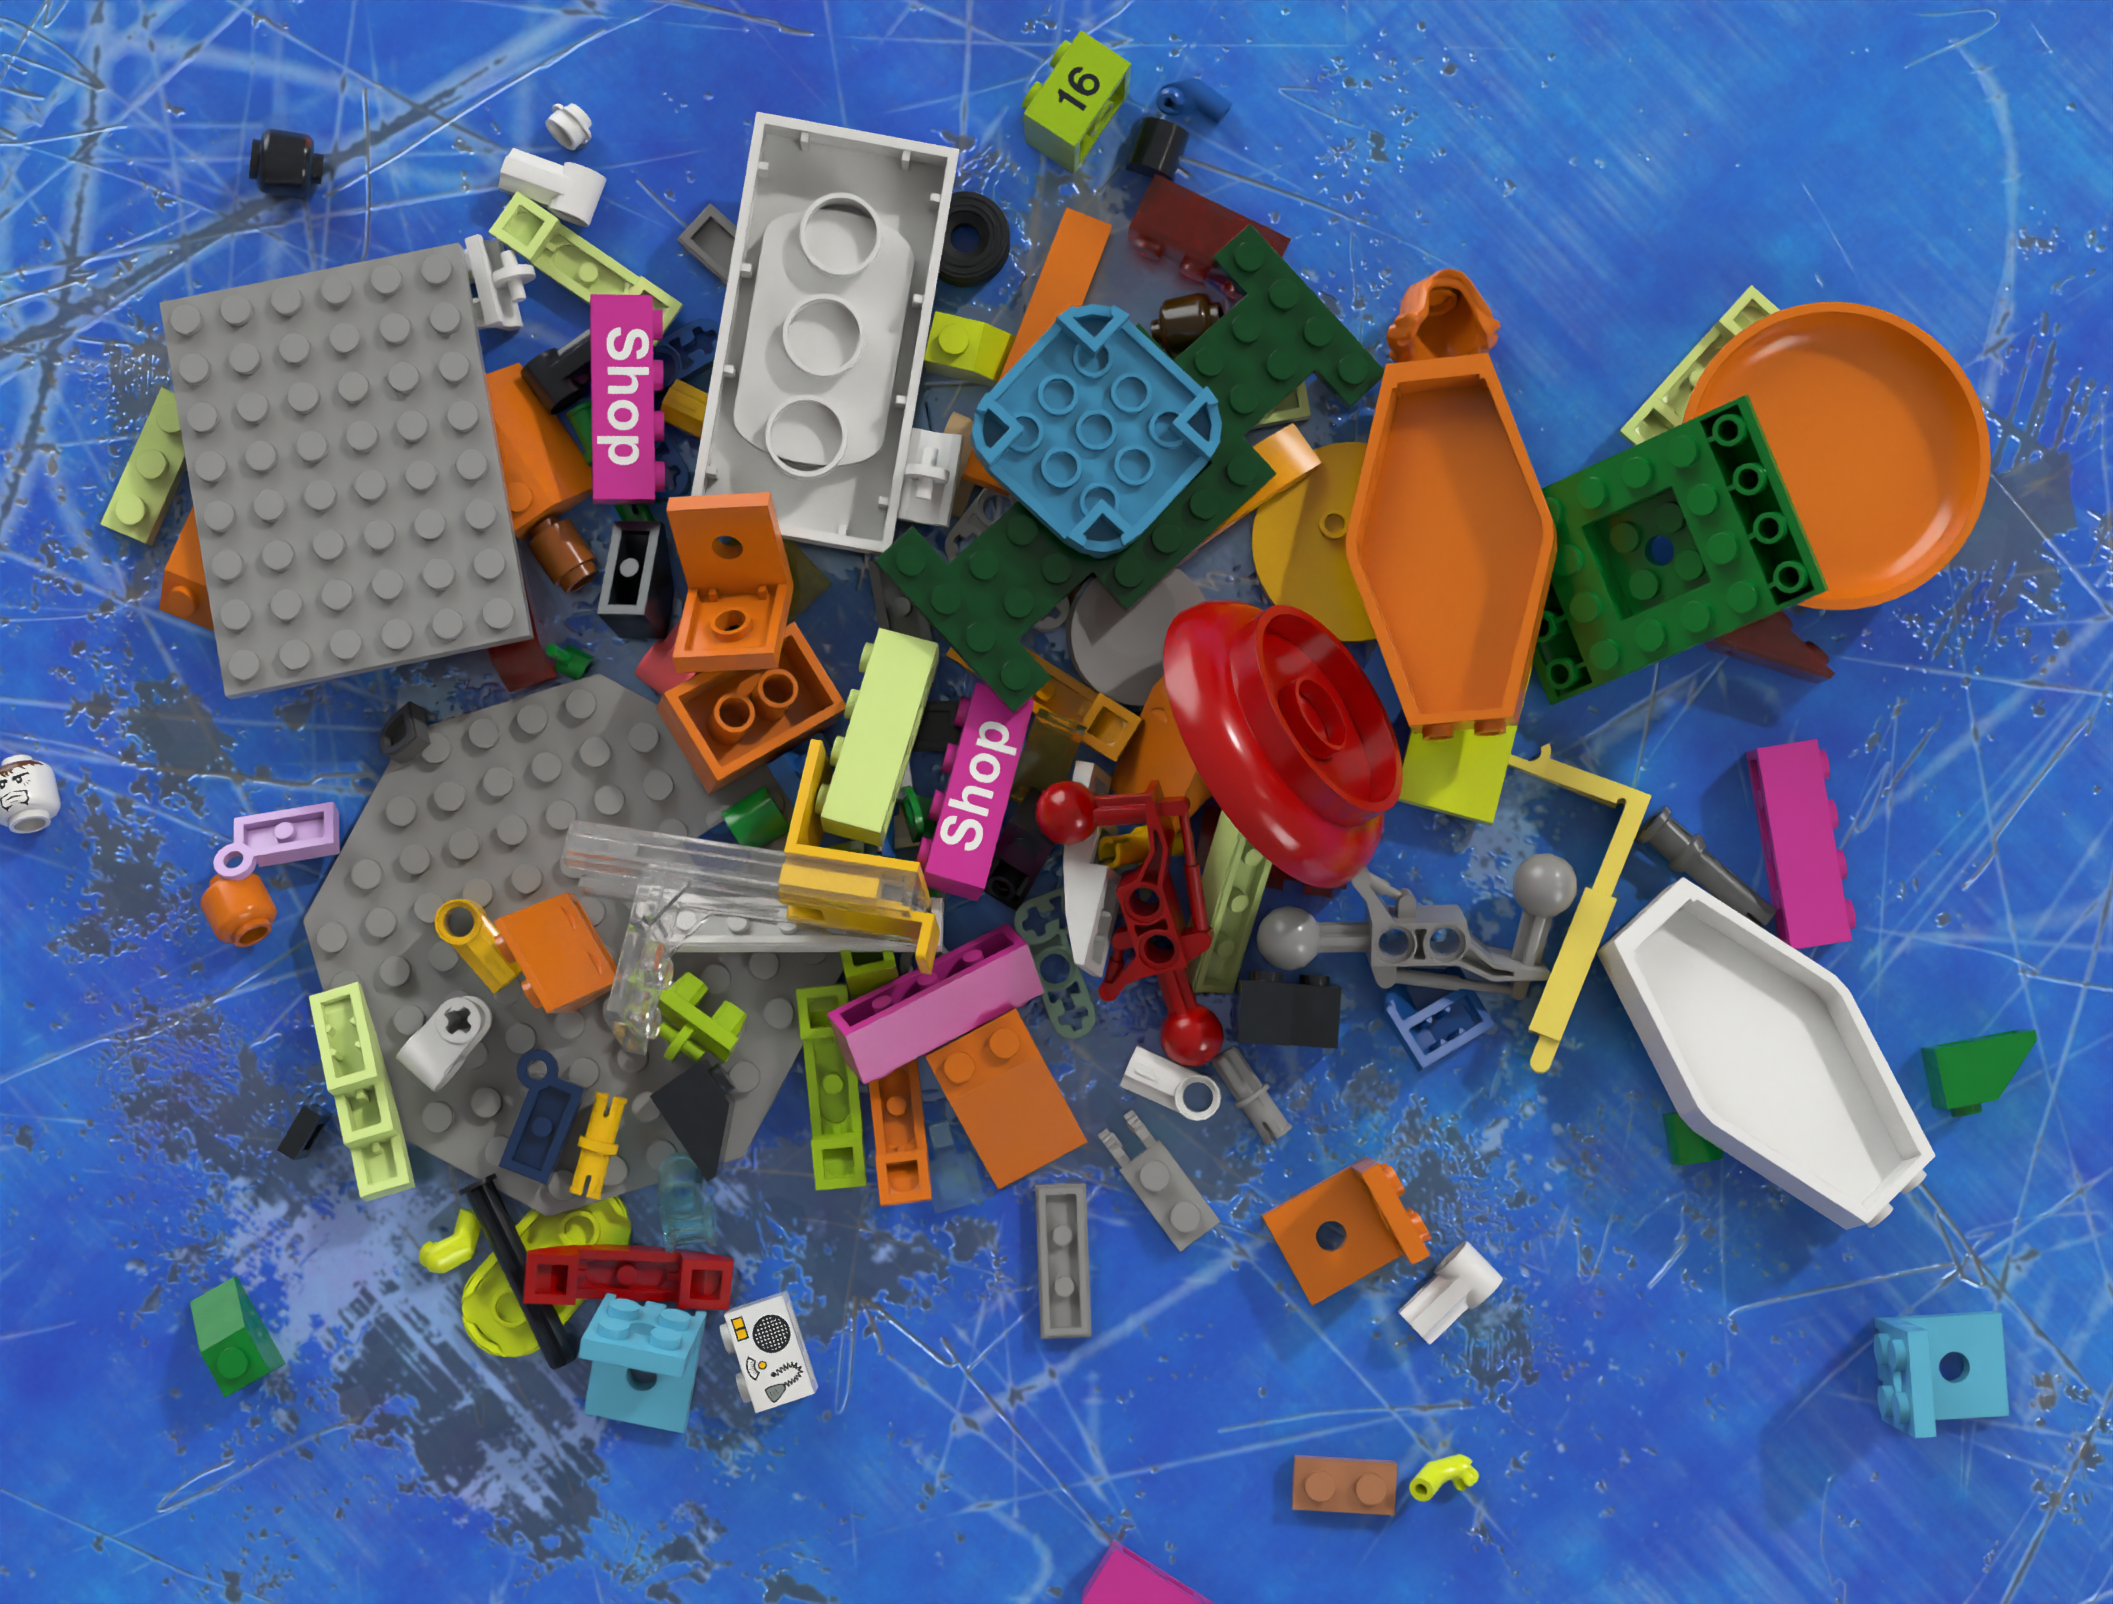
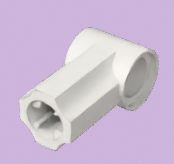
M512 148L510 154L505 157L500 170L498 188L501 192L512 196L518 191L537 205L546 207L547 211L554 216L578 226L589 227L607 179L598 172L576 163L565 162L563 166Z
M1140 1046L1136 1047L1120 1083V1087L1179 1112L1186 1118L1195 1121L1205 1120L1214 1115L1220 1106L1222 1098L1220 1086L1209 1075L1183 1067ZM1192 1083H1204L1212 1091L1213 1101L1206 1110L1195 1111L1185 1103V1089Z
M1464 1241L1454 1248L1436 1267L1434 1271L1436 1275L1398 1311L1429 1345L1468 1308L1474 1309L1485 1301L1503 1280V1277L1468 1241Z

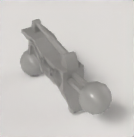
M1551 853L1534 854L1520 863L1513 876V894L1516 902L1523 908L1513 950L1484 945L1469 932L1467 921L1458 905H1416V899L1411 890L1408 888L1397 890L1391 887L1389 882L1369 872L1367 867L1351 880L1352 885L1364 900V921L1317 922L1305 910L1287 905L1273 909L1261 921L1256 939L1259 952L1264 959L1276 968L1291 971L1305 967L1316 957L1317 953L1365 952L1374 978L1381 988H1390L1396 983L1454 991L1467 989L1512 995L1515 1000H1523L1527 995L1530 981H1548L1550 972L1542 956L1552 917L1562 913L1572 904L1577 895V877L1573 867L1565 859ZM1380 895H1387L1393 898L1395 906H1387ZM1443 928L1452 929L1451 935L1446 940L1441 942L1430 941L1431 936L1437 930ZM1398 929L1402 931L1400 937L1394 942L1383 943L1379 941L1382 934L1388 930ZM1460 966L1492 982L1461 979L1457 975L1399 969L1397 967ZM1497 981H1510V984L1493 983V982H1497Z

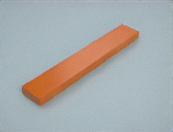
M1066 207L999 381L1055 323L1057 316L1071 306H1074V308L1082 306L1113 225ZM972 448L961 479L1009 497L1010 493L986 472L975 457L974 449Z

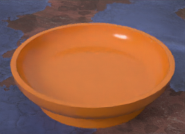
M1815 302L1790 307L1766 316L1739 332L1713 357L1699 377L1689 398L1682 424L1741 396L1749 395L1829 588L1828 591L1798 604L1799 606L1824 610H1852L1876 606L1897 599L1920 587L1940 572L1959 552L1970 536L1980 516L1990 478L1991 453L1986 418L1979 398L1958 362L1931 335L1913 323L1893 313L1857 303Z

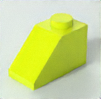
M935 311L924 356L926 372L994 387L1000 379L1016 336L985 322Z

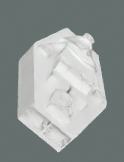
M1684 877L1661 891L1596 952L1679 1116L1692 1131L1845 1230L1862 1225H1867L1869 1228L1876 1226L1892 1212L1893 1207L1889 1202L1899 1192L1906 1194L1925 1179L1927 1174L1923 1171V1168L1936 1155L1851 992L1836 975Z

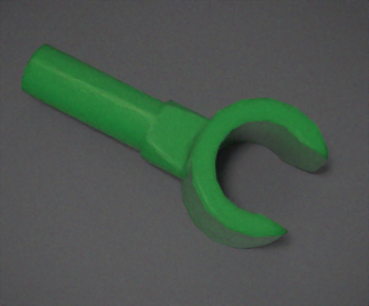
M549 644L545 649L548 656L557 660L555 670L575 681L582 679L586 667L590 662L593 663L595 659L594 656L571 644H568L564 650L555 644Z

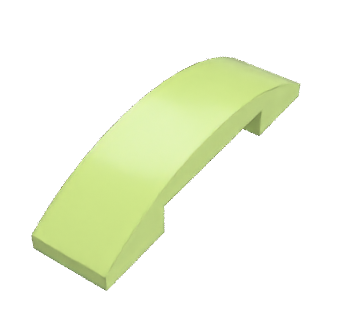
M518 191L488 231L509 249L514 250L521 258L588 305H590V294L652 295L653 309H662L663 335L683 308V304L643 276L639 277L565 227L558 218ZM653 340V346L655 347L660 340Z
M1751 285L1618 433L1632 446H1635L1681 425L1691 393L1699 377L1713 357L1739 332L1756 321L1781 310Z

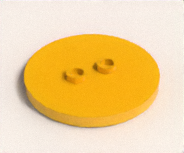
M1361 442L1335 443L1314 449L1313 451L1323 465L1282 494L1279 491L1258 506L1251 534V553L1255 573L1263 592L1273 606L1288 605L1306 612L1329 629L1341 643H1363L1377 640L1346 556L1345 538L1367 443Z

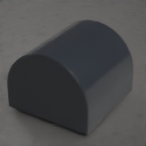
M1155 117L1143 118L1126 169L1173 185L1189 140V133L1184 128L1167 120Z

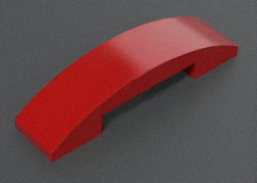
M570 1245L528 1250L523 1304L575 1305L576 1299H604L606 1293L617 1295L616 1299L676 1302L678 1309L729 1310L734 1261L730 1257L705 1252L641 1245Z

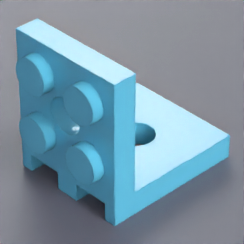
M606 1293L581 1338L578 1358L592 1361L584 1414L684 1434L689 1418L707 1313L696 1311L695 1316H690L687 1312L679 1309H666L667 1305L646 1301L644 1306H640L632 1300L616 1299L617 1295ZM630 1368L656 1373L657 1379L651 1383L639 1382L632 1376Z
M1984 1311L1874 1318L1875 1328L1879 1330V1334L1874 1336V1353L1878 1366V1379L1883 1381V1385L1878 1387L1877 1393L1882 1421L1914 1438L1936 1437L1935 1420L2009 1416L2002 1313ZM1957 1352L1961 1355L1964 1362L1963 1371L1958 1378L1945 1380L1939 1370L1940 1361L1946 1354Z

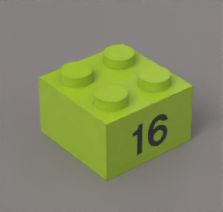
M1081 30L1072 43L1067 40L1062 42L1050 62V67L1054 70L1044 84L1038 81L1034 83L1021 105L1026 110L1022 119L1025 142L1073 174L1078 170L1129 95L1131 78L1130 62Z

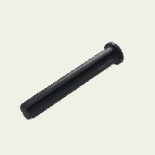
M495 1173L459 1190L458 1193L460 1196L466 1194L549 1367L553 1370L559 1369L573 1362L577 1358V1353L552 1304H523L527 1250L492 1181L497 1176Z

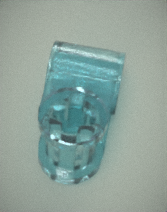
M675 1153L667 1156L659 1166L657 1198L666 1252H675L677 1246L707 1242L710 1247L718 1246L717 1216L714 1203L710 1199L706 1179L688 1153Z

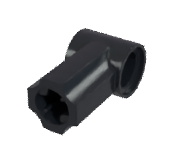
M590 328L559 350L552 348L537 355L521 370V376L549 415H556L571 407L583 397L586 387L591 384Z

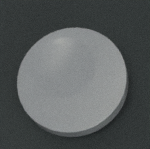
M1175 567L1125 612L1099 582L1091 576L1077 592L1068 613L1066 641L1071 661L1080 677L1097 693H1102L1108 698L1123 704L1144 706L1152 687L1164 675V642L1172 620L1181 611L1206 600L1194 581Z

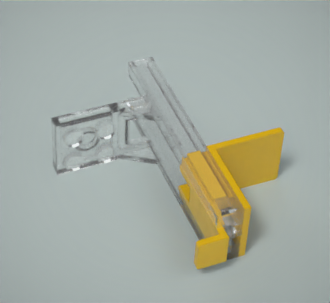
M811 739L784 852L571 819L561 858L568 868L587 870L586 876L580 877L578 884L582 894L633 903L604 1016L605 1021L625 1052L646 1055L649 1039H656L661 1025V1010L657 1008L661 991L669 989L673 977V961L670 960V957L711 915L917 947L915 959L920 973L931 975L940 930L935 914L929 913L931 898L920 862L820 847L823 828L820 818L821 814L815 813V804L822 783L831 784L833 771L822 740Z

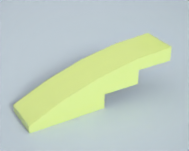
M355 982L309 996L327 1090L335 1098L343 1143L351 1151L360 1198L368 1202L415 1188L392 1087L361 984Z

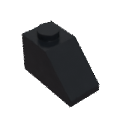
M614 521L597 614L619 638L666 639L674 598V586L665 525L659 521Z
M701 1060L651 1094L650 1098L708 1182L721 1174L723 1170L735 1107V1100L729 1092L736 1087L719 1063L712 1067L708 1060Z

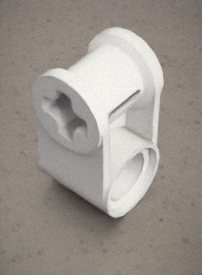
M476 996L456 997L445 1001L426 1024L404 1044L398 1052L396 1059L432 1091H439L457 1073L465 1062L466 1057L488 1033L493 1019L491 1008L484 1000ZM469 1010L471 1014L468 1016L467 1021L472 1027L459 1029L458 1024L461 1018L456 1012Z

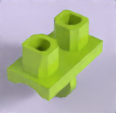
M686 972L670 988L664 984L654 997L656 1001L651 1010L665 1020L656 1031V1034L670 1043L663 1057L673 1063L681 1053H684L694 1062L698 1063L707 1050L725 1064L734 1053L739 1040L737 1037L747 1015L728 1001L723 1002L712 1018L696 1008L707 994L708 987L690 972Z

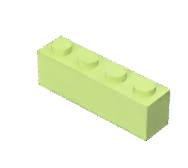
M879 628L874 644L866 642L859 664V672L865 673L860 690L852 689L850 691L844 713V718L850 719V723L845 737L839 735L836 737L830 756V765L836 767L831 784L822 783L815 804V813L821 814L823 832L883 847L939 664L938 643Z

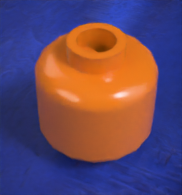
M251 873L244 880L234 881L221 879L218 874L209 881L210 887L202 895L200 907L217 939L223 943L235 944L236 947H248L267 937L272 931L271 925L275 921L277 908L261 878L257 874Z

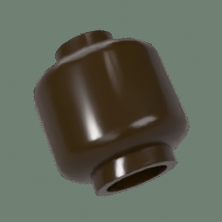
M1205 293L1167 299L1160 306L1158 319L1151 321L1152 338L1162 349H1165V352L1174 361L1225 315L1220 302L1213 303L1211 298Z

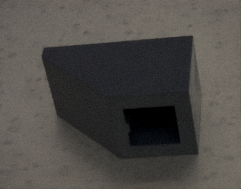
M1034 787L1030 788L996 844L986 886L983 891L1015 911L1022 905L1058 844L1051 841L1040 830L1036 820V803L1042 792Z

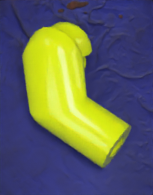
M460 1208L453 1235L439 1242L433 1243L428 1241L420 1248L418 1258L422 1266L432 1273L441 1274L458 1267L473 1257L481 1231V1225L474 1211Z
M1462 1454L1431 1461L1425 1464L1410 1482V1493L1415 1499L1426 1502L1449 1480L1453 1482L1454 1487L1458 1491H1465L1467 1486L1471 1487L1478 1481L1479 1473L1471 1466L1473 1461Z

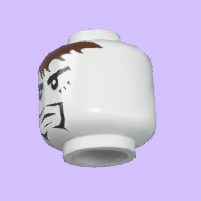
M15 755L4 759L1 763L2 766H0V825L9 827L10 831L20 834L32 833L46 828L50 825L51 819L57 815L61 807L55 774L52 768L46 763L33 760L29 755Z

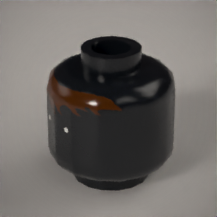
M268 129L262 134L261 140L253 139L249 179L257 180L258 189L265 194L298 199L304 198L309 193L311 183L321 185L324 154L314 153V141L307 134Z

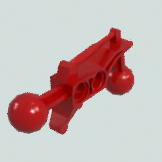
M1064 780L1052 784L1041 793L1036 803V820L1041 832L1054 843L1070 846L1082 842L1094 834L1097 826L1147 823L1150 850L1143 864L1123 873L1115 890L1126 925L1117 928L1111 940V944L1114 947L1113 955L1109 958L1105 977L1102 979L1098 994L1104 1001H1114L1127 984L1144 977L1157 975L1169 1012L1163 1019L1159 1030L1161 1047L1170 1060L1183 1067H1200L1220 1052L1224 1036L1222 1024L1214 1011L1201 1004H1197L1186 969L1189 962L1210 948L1214 937V930L1208 925L1200 867L1195 858L1188 812L1191 807L1190 799L1186 796L1164 797L1159 780H1151L1145 793L1095 796L1089 788L1080 782ZM1170 816H1179L1186 860L1184 870L1193 926L1190 927L1186 926L1169 873L1175 830ZM1138 888L1151 889L1157 894L1159 901L1155 903L1144 902L1138 898L1135 890ZM1154 935L1165 936L1172 941L1174 947L1166 950L1157 948L1152 943L1150 937ZM1134 947L1135 951L1124 963L1122 959L1124 950Z

